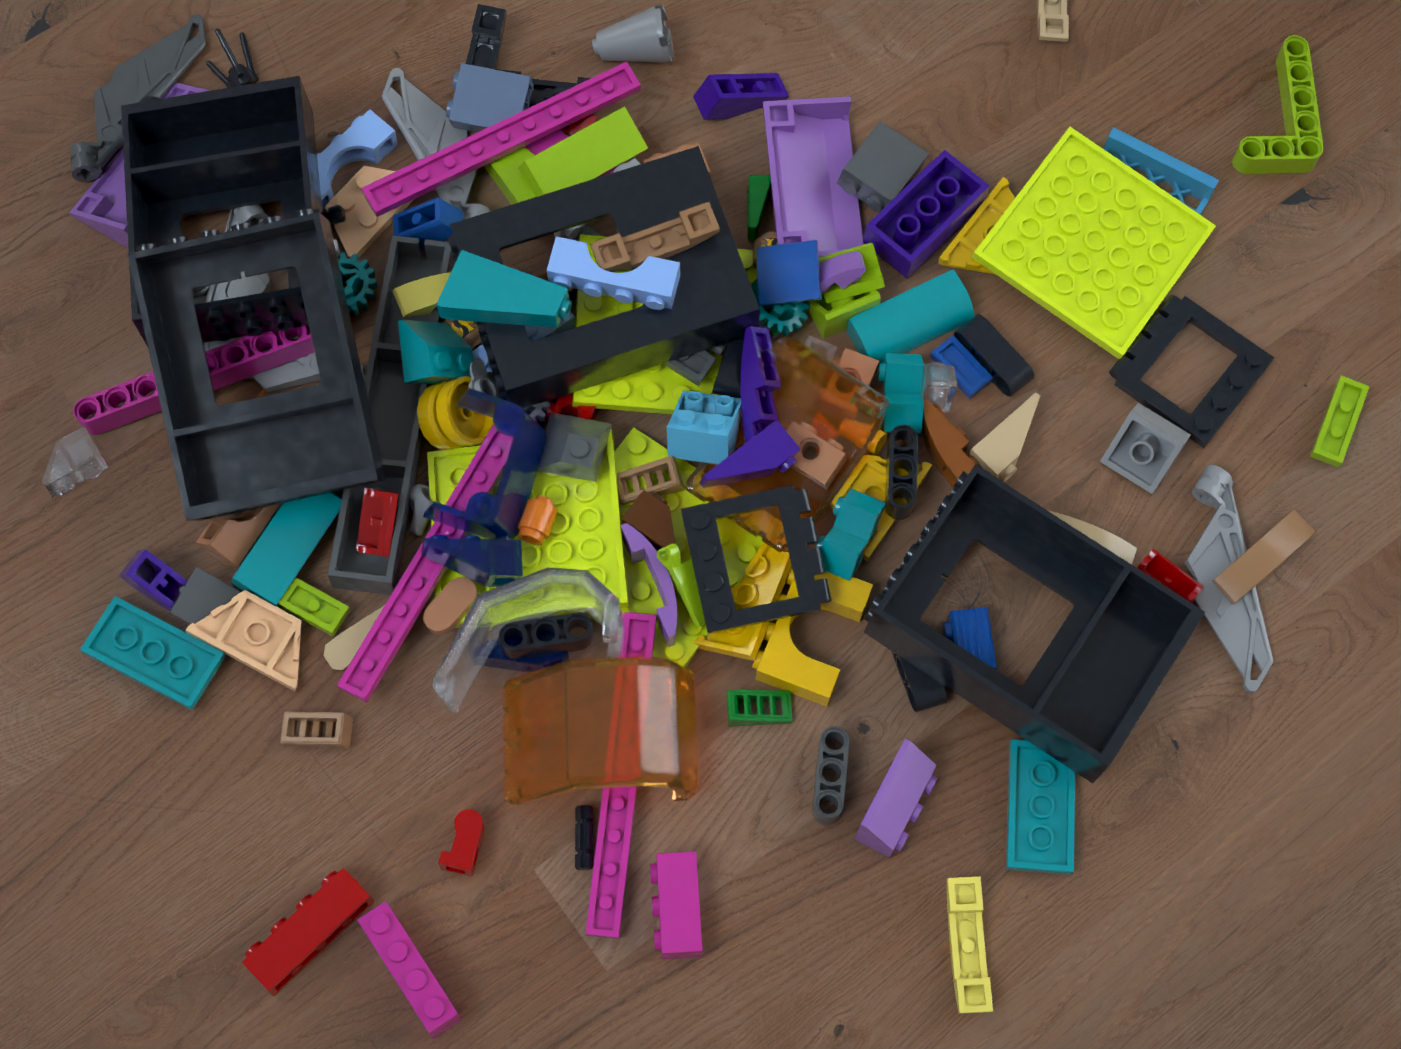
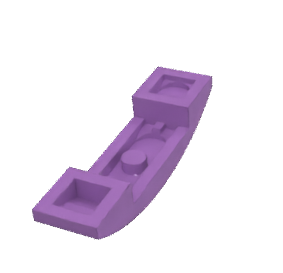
M628 523L622 524L623 542L632 563L645 559L664 604L663 607L656 609L657 622L667 646H674L677 629V603L669 572L658 560L657 551L652 544Z

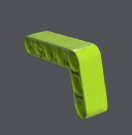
M1293 35L1286 38L1276 57L1286 136H1249L1242 139L1232 159L1233 167L1240 173H1308L1314 169L1323 153V140L1308 42L1301 36Z

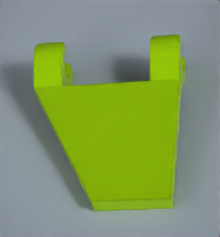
M674 543L659 549L656 553L657 558L669 570L695 627L698 628L704 625L705 619L692 559L681 564L680 550Z

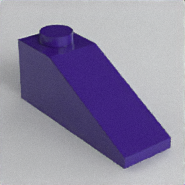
M778 73L708 75L693 95L704 120L729 119L763 108V101L787 100L789 97Z
M775 420L702 477L700 485L706 488L770 476L779 469L784 473L797 462L794 457L800 448L781 424Z
M146 549L137 551L119 574L121 579L169 612L180 594L179 588L185 586L187 582L184 577Z

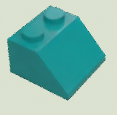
M412 320L398 321L404 383L436 384L463 376L471 377L472 348L447 323Z

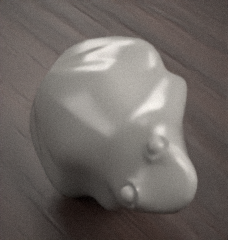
M417 484L412 486L409 495L410 507L413 511L409 530L417 536H421L431 519L430 510L435 502L430 501L429 486Z

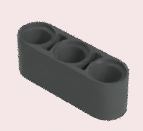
M831 726L823 731L817 751L812 816L815 821L824 826L836 823L844 806L849 736L844 729L837 726ZM828 739H836L841 743L842 748L830 750L825 742ZM826 770H833L838 774L839 779L835 782L826 781L822 773ZM829 801L835 805L836 811L832 814H826L821 811L819 804Z

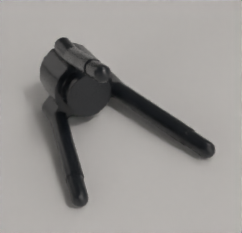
M215 29L219 42L232 67L228 71L229 76L227 78L211 61H206V65L227 88L257 83L259 78L253 67L245 34L241 32L239 37L247 67L243 64H238L221 30Z

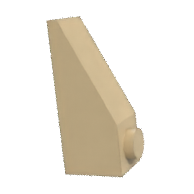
M1037 392L970 451L969 455L978 461L982 469L999 480L1002 479L1004 482L1017 471L1015 465L1040 399V395Z

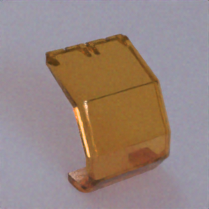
M783 337L776 341L771 352L777 355L776 364L782 388L772 391L778 422L785 431L792 421L799 425L802 422L811 425L818 431L816 436L825 441L831 438L844 447L842 452L846 454V462L827 490L792 468H789L784 473L779 469L770 476L703 488L700 485L702 477L718 464L702 462L687 479L686 491L703 502H715L793 485L795 491L807 489L812 511L800 514V517H813L815 523L829 507L866 453L881 427L889 401L882 394L803 343L791 337ZM742 417L740 419L735 451L746 443ZM815 446L808 447L804 451L803 457L813 460L818 457L820 449ZM779 507L727 517L730 520L734 518L737 525L755 537L761 536V541L779 553L782 551L789 552Z
M641 656L566 660L509 679L503 686V710H505V714H503V740L506 741V744L503 746L504 772L506 773L504 777V801H508L509 804L522 805L572 790L632 786L667 787L672 789V801L684 802L695 795L699 785L695 680L692 670L669 659Z

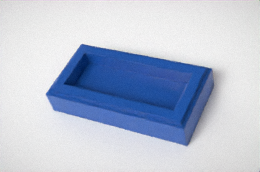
M954 335L930 353V358L969 399L993 381V376Z

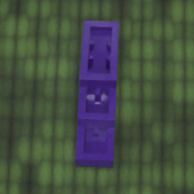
M749 326L745 329L741 359L740 395L742 424L746 443L768 427L769 424L775 420L779 421L772 391L782 388L769 330L755 326Z

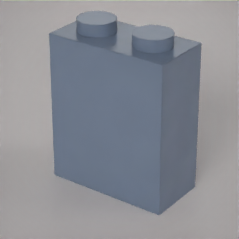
M461 63L460 71L455 72L452 87L455 89L453 100L448 101L446 117L449 118L453 128L480 132L529 108L534 86L530 76Z

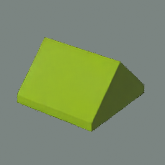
M873 290L826 303L823 293L821 294L822 300L806 301L804 303L810 306L808 311L821 337L825 339L847 330L849 318L880 304L881 297L879 292Z

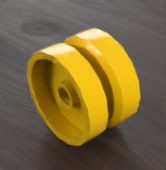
M463 376L451 381L433 384L426 388L419 398L417 416L420 429L429 443L440 450L462 448L482 443L497 420V412L491 407L483 408L471 400L468 388L470 381H472L471 377Z

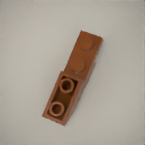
M926 399L923 401V438L939 472L951 488L954 489L953 486L963 471L969 474L975 464L979 467L980 465L973 456L965 454L969 444L966 433L960 427H954L946 419L944 411L939 406L932 405Z

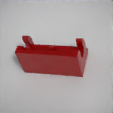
M364 488L356 544L358 552L384 557L390 556L400 492Z
M1154 548L1137 567L1191 603L1204 588Z

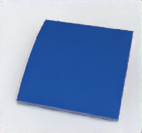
M817 240L757 247V280L759 305L761 307L822 300Z

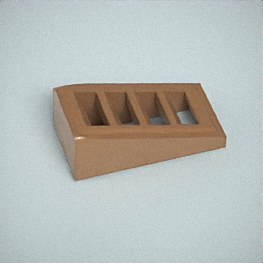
M673 456L617 473L618 493L622 505L633 503L643 490L641 489L638 477L642 476L646 484V489L643 490L651 495L656 493L663 496L684 490L678 463ZM664 471H669L670 481L666 482ZM656 473L659 484L654 486L651 474ZM629 479L632 480L633 488L635 491L630 494L626 483V480Z
M284 712L280 744L350 749L353 718L342 712ZM296 721H301L299 737H294ZM313 722L311 737H308L309 723ZM323 723H326L325 737H321Z

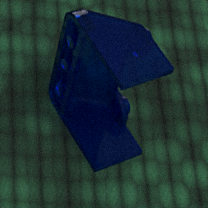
M468 388L458 400L457 406L492 417L494 426L500 433L513 437L496 495L487 492L474 494L468 500L465 511L434 501L425 510L423 517L496 542L506 543L513 540L520 532L518 526L531 495L547 436L544 428L517 404Z

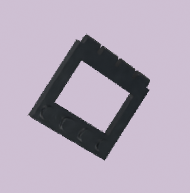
M1171 295L1159 309L1160 314L1154 315L1142 330L1143 335L1140 334L1136 337L1125 352L1126 356H1122L1114 364L1109 374L1116 379L1114 384L1116 387L1146 408L1189 433L1191 440L1205 448L1272 363L1274 357L1188 297L1184 296L1181 300L1177 296ZM1187 321L1237 355L1191 415L1140 380Z
M790 485L681 509L708 634L820 611V604L832 601L827 578L814 579V576L826 573L821 549L819 547L807 548V545L819 542L813 517H800V514L812 511L807 489L795 491L794 486ZM779 507L799 597L736 610L716 520Z

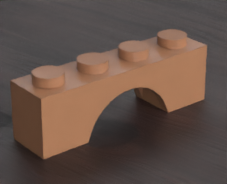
M283 503L244 511L231 519L212 518L196 541V544L223 565L238 567L250 553V548L268 526L267 523Z

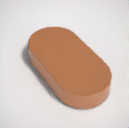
M457 577L451 580L424 611L423 619L429 631L437 635L447 634L462 620L478 599V590L473 581L466 577Z

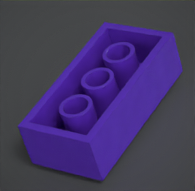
M944 150L866 225L863 243H873L876 254L908 279L976 212L986 199L990 186L949 152Z

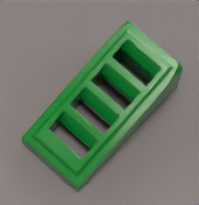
M750 175L748 177V242L755 241L771 193L770 175Z
M727 690L728 727L790 724L793 722L790 691ZM769 700L770 715L763 712V701ZM775 700H782L783 715H776ZM750 701H756L757 714H751ZM737 702H744V714H738Z

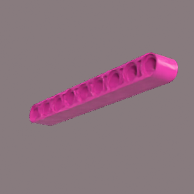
M309 325L294 327L288 331L277 330L265 332L258 336H245L205 351L209 369H214L210 373L214 390L315 352ZM301 336L300 339L291 341L294 337ZM272 347L269 351L262 352L265 348ZM243 358L240 362L233 363L236 359ZM152 371L78 400L74 405L73 415L85 432L97 435L162 411L154 372ZM155 391L151 396L145 397L149 392ZM126 402L123 406L116 408L118 404ZM96 413L94 417L87 419L89 415Z

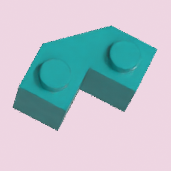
M885 353L884 363H879L878 381L883 382L882 403H878L877 419L883 422L884 432H891L898 425H908L916 433L921 434L924 408L921 395L924 364L921 354Z
M852 488L845 498H838L833 510V514L837 515L834 526L826 537L821 535L815 547L821 549L825 571L848 581L851 580L862 562L863 553L869 540H872L886 505L885 502Z

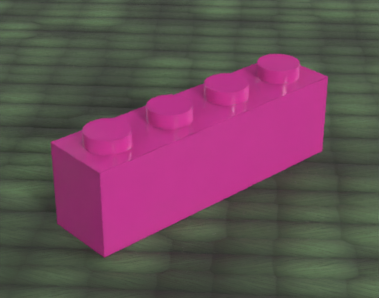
M386 901L357 919L432 1039L461 1021L459 1014Z

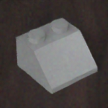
M1137 403L1130 411L1100 462L1153 494L1191 435L1140 403Z

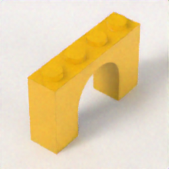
M792 568L786 584L791 585L788 594H781L778 601L799 597ZM827 571L824 574L814 576L815 580L827 578L832 601L820 604L821 609L860 623L873 584L855 577L848 581ZM799 615L778 619L776 623L770 621L764 636V640L768 641L765 651H758L752 668L757 669L755 680L783 691H790L791 694L827 707L838 680L840 669L807 657L795 647L789 628Z

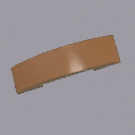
M706 202L680 211L679 218L621 238L620 233L590 243L597 265L609 272L628 270L639 267L648 256L665 259L707 240L720 232L710 203Z
M1293 509L1212 582L1234 605L1316 531Z

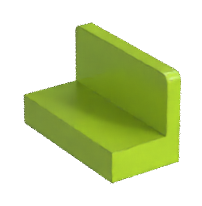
M867 243L819 257V261L822 263L838 255L859 251L862 254L866 272L862 274L859 280L850 283L844 289L836 283L832 284L829 290L824 293L826 303L885 287L873 243Z

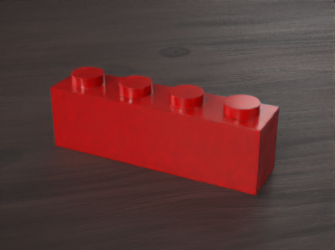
M344 868L338 873L333 871L327 875L321 882V889L313 896L311 894L306 895L296 905L297 911L288 919L285 917L280 919L271 928L270 932L272 934L264 942L258 941L246 951V958L242 963L273 997L374 903L371 896Z

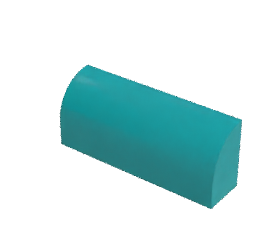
M952 269L849 318L846 332L860 354L879 360V363H884L885 353L905 354L960 328L974 317V310L965 286L955 270Z
M326 493L283 503L233 576L231 584L241 591L246 590L276 606L340 511L342 500L332 493Z

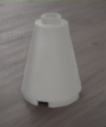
M662 4L655 5L598 31L596 38L592 39L595 56L600 55L602 61L673 62L674 52L671 31L667 28L666 22H663V20H668L664 6Z

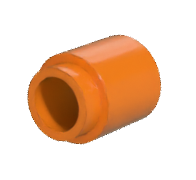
M544 496L528 499L518 526L520 530L518 537L521 540L533 545H542L543 541L548 539L558 509L553 506L554 502Z

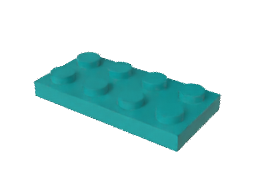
M114 596L80 648L84 655L191 711L195 708L226 658L224 652Z
M1011 739L1009 742L1006 870L1072 875L1074 872L1075 772L1029 741Z

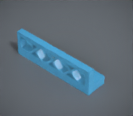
M1114 127L1103 148L1133 170L1140 169L1144 171L1147 179L1154 184L1162 182L1170 184L1173 193L1169 194L1185 204L1183 197L1189 195L1201 200L1197 209L1188 206L1200 215L1219 181Z

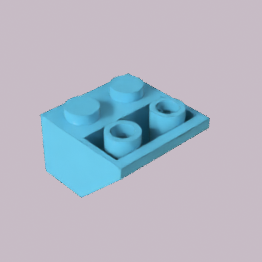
M683 390L667 426L668 457L673 456L678 459L719 464L734 453L742 413L741 398Z

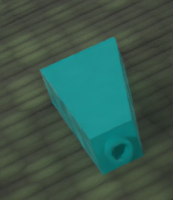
M461 250L436 306L440 317L449 320L558 328L561 319L568 317L572 301L569 300L568 288Z

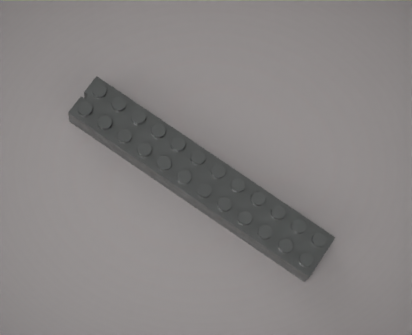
M392 235L364 381L386 480L344 489L328 570V578L332 588L391 595L397 586L411 509L409 495L412 486L415 485L423 442V433L418 424L417 407L419 398L424 390L433 385L404 383L398 321L412 320L443 323L444 318L440 317L437 307L433 309L431 314L403 318L393 290L415 280L452 272L455 261L449 242L425 239L424 247L427 257L425 259L422 258L419 238ZM365 487L400 492L389 557L360 553L356 550Z

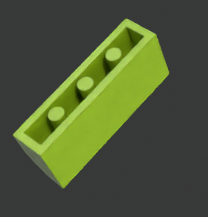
M624 106L527 159L518 168L530 189L538 197L592 180L648 149V146Z

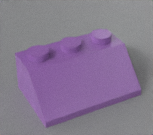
M904 739L855 840L889 858L894 849L901 851L909 835L904 832L908 821L915 823L923 808V805L918 803L923 792L928 795L930 794L937 780V777L932 775L937 765L911 741Z

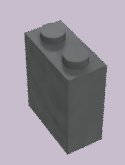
M880 121L843 168L837 184L846 193L854 195L866 203L871 210L881 212L911 183L921 170L928 153Z

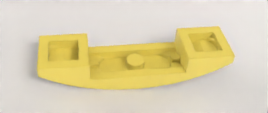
M451 272L425 277L395 288L393 294L403 318L431 314L433 309L437 307L436 304Z
M981 876L947 878L949 943L959 1014L993 1012L991 982L987 973L982 920L984 908Z

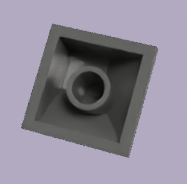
M551 413L535 470L596 482L611 430V423Z

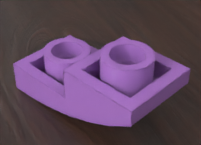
M859 251L838 255L820 263L821 294L828 291L834 283L844 289L850 283L860 279L862 274L866 272L862 254Z

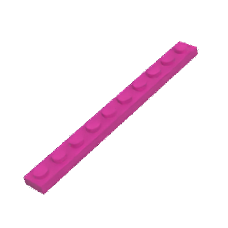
M626 61L362 187V193L375 216L378 217L641 91V84Z
M499 419L495 421L338 682L337 687L340 690L366 703L369 701L525 439L524 431Z
M624 613L586 936L620 938L657 615Z

